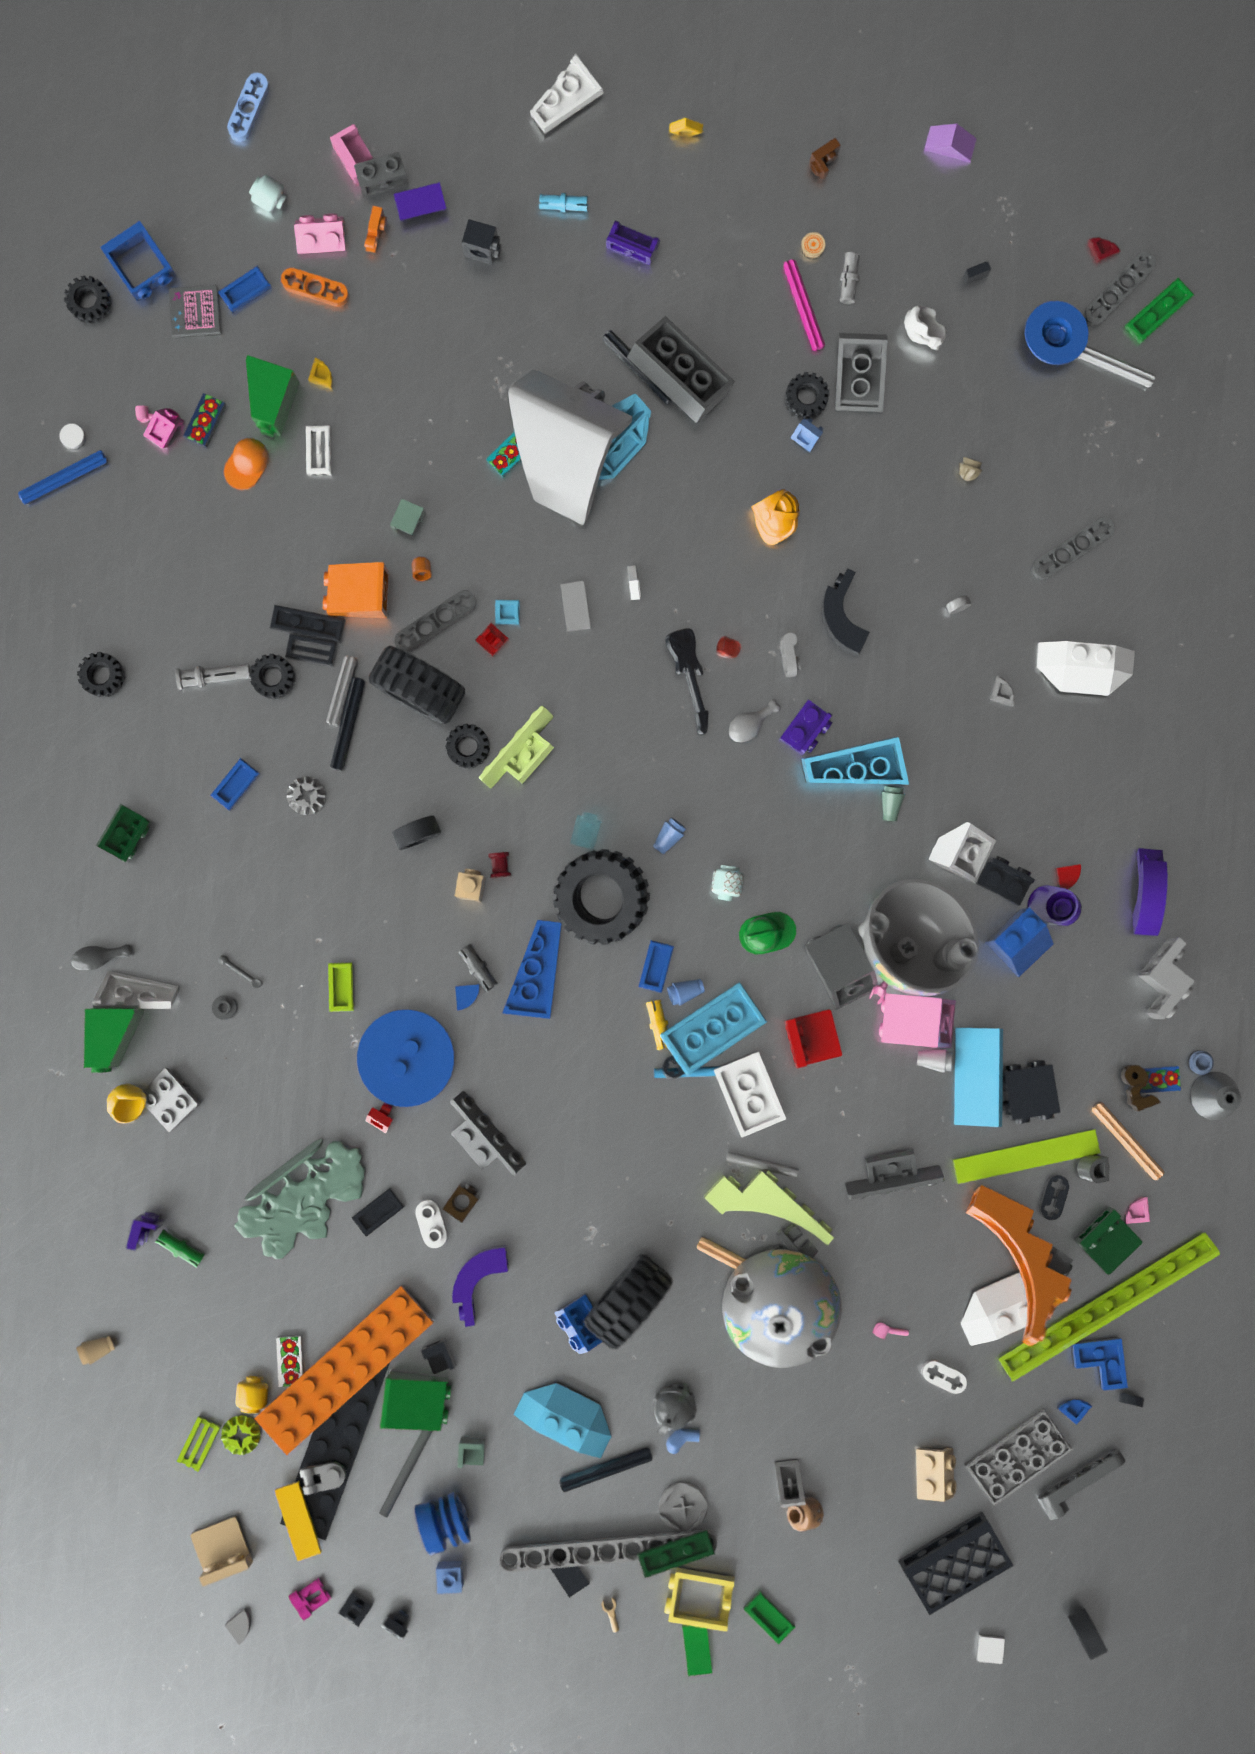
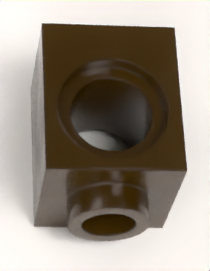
M460 1183L442 1210L462 1223L480 1198L477 1195L478 1190L468 1183L465 1186ZM457 1196H467L469 1205L464 1208L458 1206L456 1203Z

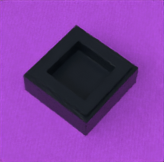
M985 261L966 269L963 276L965 284L968 285L987 277L991 271L989 262Z

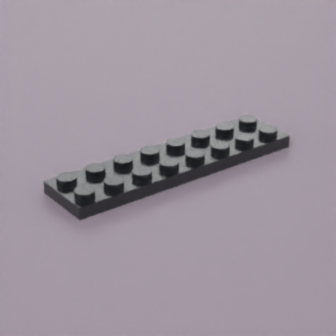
M390 1363L312 1433L300 1469L329 1462H338L346 1470V1478L339 1487L309 1495H304L303 1486H305L304 1478H301L300 1469L295 1482H300L317 1537L326 1541ZM320 1474L313 1475L314 1483L321 1482ZM282 1516L280 1524L286 1526Z

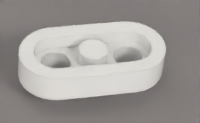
M424 1200L419 1203L415 1211L422 1238L427 1246L439 1248L446 1242L448 1236L439 1205L435 1201ZM425 1208L431 1209L432 1215L430 1217L424 1216L423 1210ZM431 1232H437L439 1239L432 1240L430 1237Z

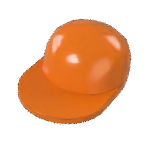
M255 438L242 439L235 445L224 467V476L229 485L235 489L246 490L258 482L269 462V453L266 446Z

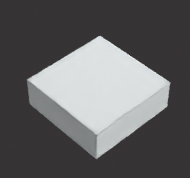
M979 1634L977 1660L979 1662L1003 1664L1004 1637Z

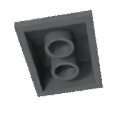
M839 333L835 410L883 412L887 334Z

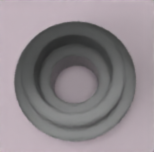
M219 996L212 1004L213 1014L221 1020L233 1017L237 1008L235 1001L229 996ZM222 1003H225L228 1006L226 1012H222L220 1010V1005Z

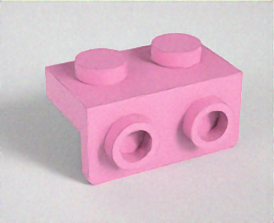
M336 213L325 214L323 218L303 215L295 221L294 228L298 254L345 251L344 217H338Z

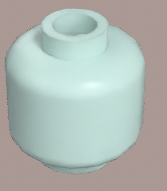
M264 175L262 178L258 176L249 191L252 194V202L266 211H272L275 207L280 209L286 198L283 194L284 185L268 175Z

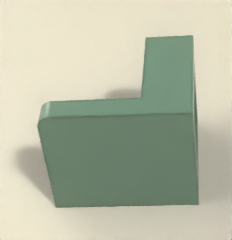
M401 499L390 526L395 531L399 529L412 535L418 522H422L426 512L424 508Z
M460 1439L458 1468H463V1465H484L485 1439Z

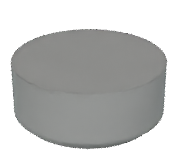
M961 596L950 601L946 608L949 614L952 615L967 609L972 604L968 596Z

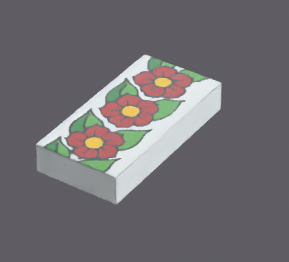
M302 1335L280 1336L276 1338L279 1387L292 1385L304 1374Z

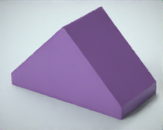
M958 124L931 126L924 150L970 162L977 138Z

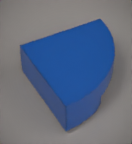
M480 984L455 986L457 1011L473 1004L479 994Z
M1070 1399L1062 1402L1057 1409L1077 1425L1092 1405L1084 1400Z

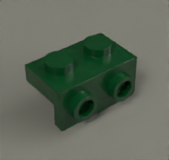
M120 804L96 846L126 862L128 858L131 859L137 851L136 844L140 837L144 838L150 828L148 825L150 821L146 817Z

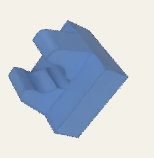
M804 418L791 438L810 452L823 434V427L817 428L812 424L813 420L811 418L807 420Z

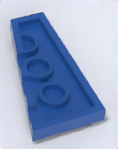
M537 920L503 1009V1014L551 1018L562 923Z

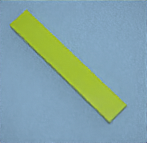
M1091 1129L952 1159L957 1183L961 1184L1095 1155L1101 1152L1096 1130Z

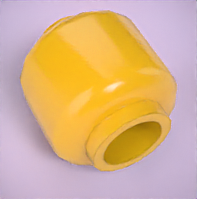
M246 1376V1380L237 1384L235 1402L241 1408V1412L260 1413V1409L267 1406L268 1385L262 1382L259 1376Z

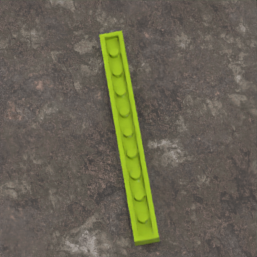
M1204 1232L1049 1327L1041 1342L1038 1341L1032 1346L1023 1343L998 1360L1013 1382L1219 1256L1220 1252Z

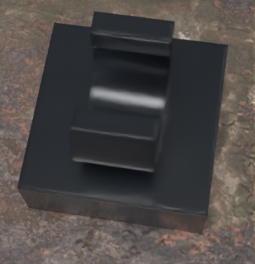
M352 1591L338 1614L359 1627L373 1604L355 1591Z
M399 1611L394 1620L386 1617L381 1627L399 1640H403L408 1630L402 1626L409 1616L403 1611Z

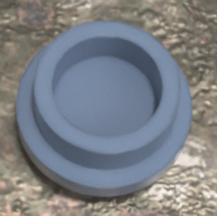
M1196 1051L1189 1058V1067L1196 1074L1205 1075L1213 1068V1057L1206 1051Z

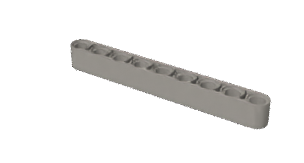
M705 1529L514 1545L503 1549L499 1563L503 1570L515 1572L639 1561L637 1553L630 1554L626 1550V1546L630 1542H636L640 1546L639 1552L650 1549V1545L654 1540L667 1543ZM707 1529L709 1536L713 1539L712 1546L715 1551L718 1544L716 1535L713 1531ZM604 1545H613L616 1550L612 1556H605L601 1551ZM582 1546H586L591 1550V1555L585 1559L578 1556L577 1550ZM561 1548L565 1550L566 1558L562 1561L555 1560L553 1557L555 1549ZM531 1551L540 1552L542 1555L541 1561L537 1563L531 1562L528 1557ZM514 1553L518 1560L515 1564L509 1565L505 1562L504 1555Z

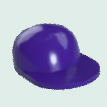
M1049 885L1040 886L1032 892L1028 900V907L1043 922L1059 926H1069L1075 923L1082 911L1080 899L1075 893L1065 888Z

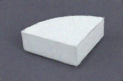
M635 565L627 566L631 600L640 599L637 567Z

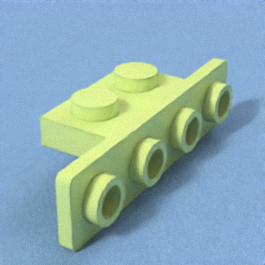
M543 705L534 711L530 719L515 733L512 740L500 750L498 756L491 764L484 768L479 779L489 788H493L507 771L523 784L554 748L539 735L553 719V715Z

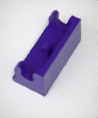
M440 182L394 194L400 221L446 210Z
M615 220L606 239V248L651 265L660 239L623 226Z

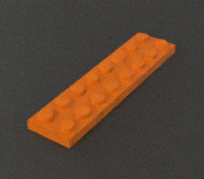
M401 1285L254 1419L281 1450L288 1455L431 1326L434 1321Z

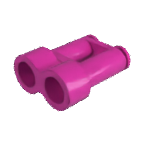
M319 1578L299 1592L296 1590L288 1595L290 1602L303 1621L312 1616L313 1611L332 1599L327 1590L324 1591L322 1588L324 1585ZM320 1590L322 1594L309 1602L307 1597Z

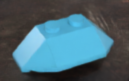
M633 394L612 405V407L631 415L632 422L612 440L599 480L613 479L646 444L651 410L637 394Z
M559 1383L524 1392L513 1414L533 1430L578 1453L601 1459L611 1439V1433L601 1405Z

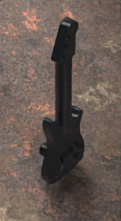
M690 628L676 630L666 636L665 642L668 650L674 657L676 673L681 674L684 669L696 711L694 716L698 726L697 732L700 735L706 734L708 731L709 712L704 708L695 672L698 676L703 675L702 666L696 656L695 633Z

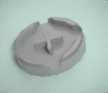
M690 1482L671 1484L663 1491L659 1500L661 1519L668 1528L677 1532L696 1529L703 1523L707 1515V1501L704 1493L698 1486Z

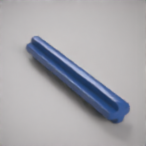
M99 450L19 491V498L24 504H28L106 464L107 458Z

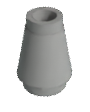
M947 1049L918 1051L917 1065L943 1073L951 1071L953 1052H948Z

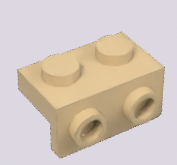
M946 1448L944 1450L916 1449L917 1499L945 1502L953 1498L957 1489V1484L954 1480L956 1457L953 1455V1448Z

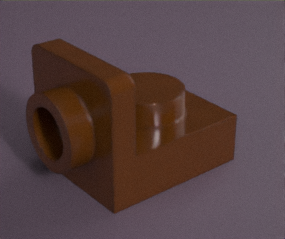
M836 137L811 154L810 168L822 180L827 178L829 172L825 163L829 164L838 157L841 145Z

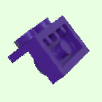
M808 699L780 737V740L802 756L806 751L811 753L818 744L815 738L820 732L825 734L833 722L829 720L832 714L825 712Z
M145 1212V1214H141L133 1219L126 1249L136 1251L145 1242L147 1243L151 1229H159L163 1226L164 1220L159 1219L158 1214Z

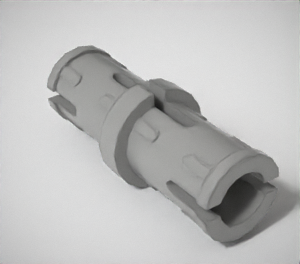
M847 252L844 256V270L840 277L842 281L840 302L852 304L855 303L856 285L860 277L858 275L860 254Z

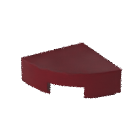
M1095 237L1088 240L1097 263L1115 256L1121 251L1114 242Z

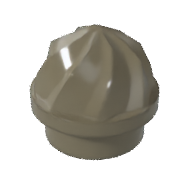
M964 457L963 462L959 463L961 477L966 481L976 479L982 473V469H980L982 462Z

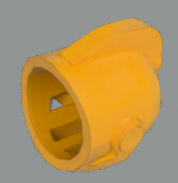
M781 489L751 506L755 514L757 529L766 543L771 545L779 543L796 531L800 510L798 500L791 492Z

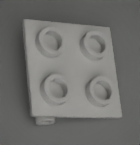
M165 1068L143 1092L147 1096L145 1104L147 1109L168 1132H171L200 1103L198 1102V1097L187 1091L189 1087L184 1088V1082H179L180 1080L174 1074V1071Z

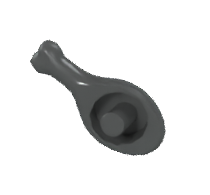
M129 944L118 948L83 947L73 954L71 963L73 967L79 970H94L103 966L112 958L131 956L132 947Z

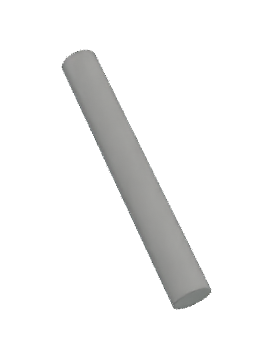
M728 1152L726 1158L727 1162L765 1171L769 1170L773 1173L797 1178L799 1172L798 1168Z

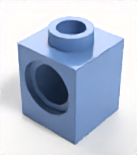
M463 1560L438 1562L436 1567L437 1594L462 1593L464 1587Z

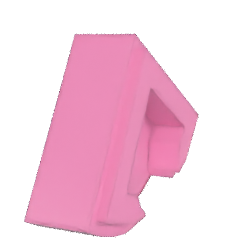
M1148 1197L1138 1198L1129 1205L1124 1217L1126 1224L1150 1222Z

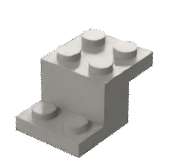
M1180 937L1168 938L1138 975L1160 993V996L1146 1012L1153 1019H1165L1166 1017L1169 1019L1178 1009L1176 1004L1179 1000L1187 998L1193 990L1191 985L1195 981L1172 963L1173 960L1177 962L1185 953L1183 948L1187 943Z

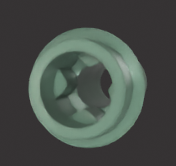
M884 786V791H881L883 820L897 821L905 794H903L904 788Z

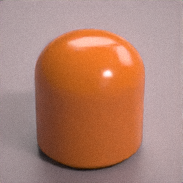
M416 557L411 564L412 577L417 581H426L432 575L431 563L426 557ZM419 572H426L424 575L419 574Z

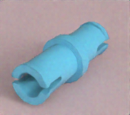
M561 193V195L540 194L539 202H541L539 204L540 210L552 209L560 210L566 213V210L588 211V196H567V193Z

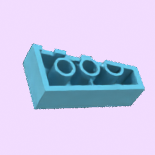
M899 737L886 738L801 758L806 782L909 785Z

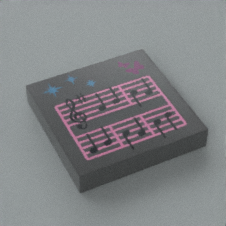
M217 285L169 288L171 327L174 338L221 334Z

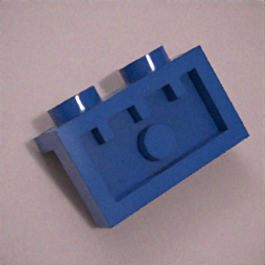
M586 1294L555 1312L557 1324L562 1330H565L570 1338V1346L579 1354L589 1352L602 1343L597 1336L585 1327L584 1320L593 1308Z

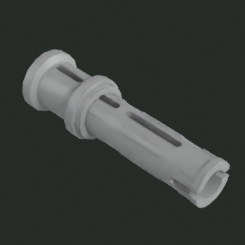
M249 663L207 669L196 666V669L181 670L177 668L175 670L178 690H183V687L197 685L201 688L206 683L250 678L249 673H251ZM236 672L234 674L216 675L218 673Z

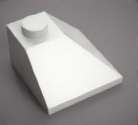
M966 822L939 837L928 860L976 884L996 840L971 823Z

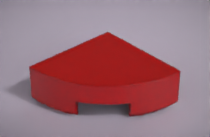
M1081 864L1056 868L1058 886L1060 888L1068 890L1076 884L1081 874Z

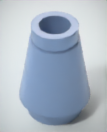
M671 817L669 821H665L653 847L662 854H665L685 835L684 831L686 828Z
M701 979L672 983V986L667 987V992L672 1005L678 1004L681 1006L704 993L705 989Z

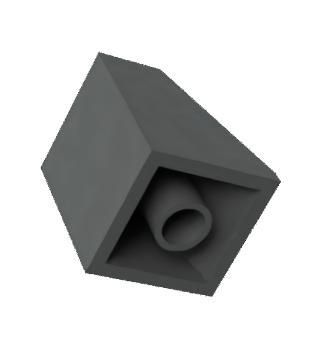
M848 923L832 928L829 933L823 936L812 938L805 945L807 954L836 1010L871 993L873 987L878 985L875 970Z

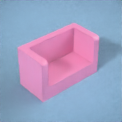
M353 124L330 137V140L355 185L358 186L359 182L354 165L371 160L373 157L360 137L356 125Z

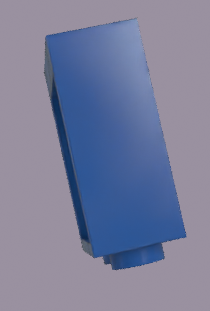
M140 221L100 247L136 301L149 297L154 289L160 285H167L172 281V277L176 275ZM143 240H146L164 269L137 287H134L116 261V258Z

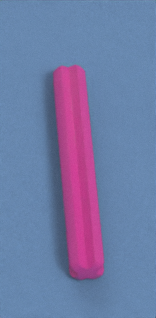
M795 259L788 260L784 263L783 267L812 350H821L824 348L825 342Z

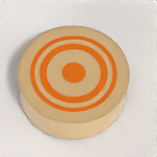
M816 232L805 235L801 244L803 254L809 258L821 256L826 245L825 239Z

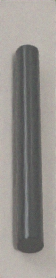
M421 1431L379 1512L380 1515L384 1517L389 1516L432 1431Z

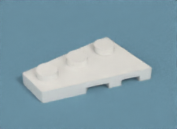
M576 54L570 60L571 64L567 69L559 74L558 80L553 87L545 92L530 111L531 116L544 133H547L603 94L601 86Z
M107 971L92 1001V1009H171L178 994V986Z

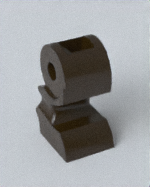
M1127 1065L1123 1068L1121 1079L1129 1086L1125 1090L1128 1098L1127 1104L1131 1105L1134 1111L1139 1112L1161 1103L1154 1095L1147 1094L1141 1096V1089L1149 1081L1146 1071L1141 1066Z

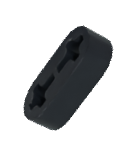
M1055 1174L1051 1175L1046 1181L1039 1204V1212L1047 1220H1056L1063 1212L1069 1191V1182L1065 1177ZM1058 1179H1061L1060 1183L1064 1185L1063 1189H1058L1056 1196H1053L1055 1188L1051 1186L1052 1182H1057ZM1053 1198L1055 1199L1053 1207L1057 1208L1055 1213L1051 1212L1050 1216H1048V1211L1044 1209L1046 1205L1050 1206Z

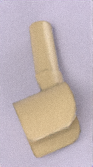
M612 1598L614 1606L611 1609L605 1607L603 1600L601 1604L602 1609L608 1613L613 1632H618L619 1628L614 1611L617 1605L616 1600Z

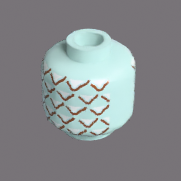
M721 865L720 869L714 871L711 890L713 893L719 894L718 899L732 901L733 897H738L742 894L744 874L739 872L740 868Z

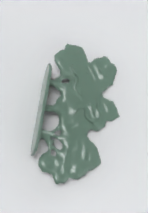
M322 1139L314 1141L258 1183L245 1196L244 1199L246 1201H251L262 1195L261 1204L240 1208L237 1215L238 1222L235 1223L234 1227L244 1238L263 1237L261 1242L263 1255L267 1257L273 1256L274 1259H282L294 1248L296 1233H303L309 1239L327 1238L325 1222L329 1220L330 1209L325 1205L326 1201L331 1198L346 1202L359 1199L362 1196V1181L365 1169L359 1163L362 1158L359 1148L348 1149L342 1142L333 1141L327 1146L324 1158L312 1159L311 1156L323 1144ZM330 1157L332 1158L333 1162L329 1163L326 1161V1159ZM305 1163L309 1167L306 1179L299 1183L293 1182L288 1174L300 1164ZM321 1164L329 1166L330 1170L328 1172H321L314 1166L317 1165L319 1167ZM312 1170H313L314 1172H316V1175H315L314 1178L311 1176V1171H312ZM282 1178L286 1182L280 1195L275 1196L267 1192L271 1186ZM267 1202L272 1206L270 1210L266 1208Z

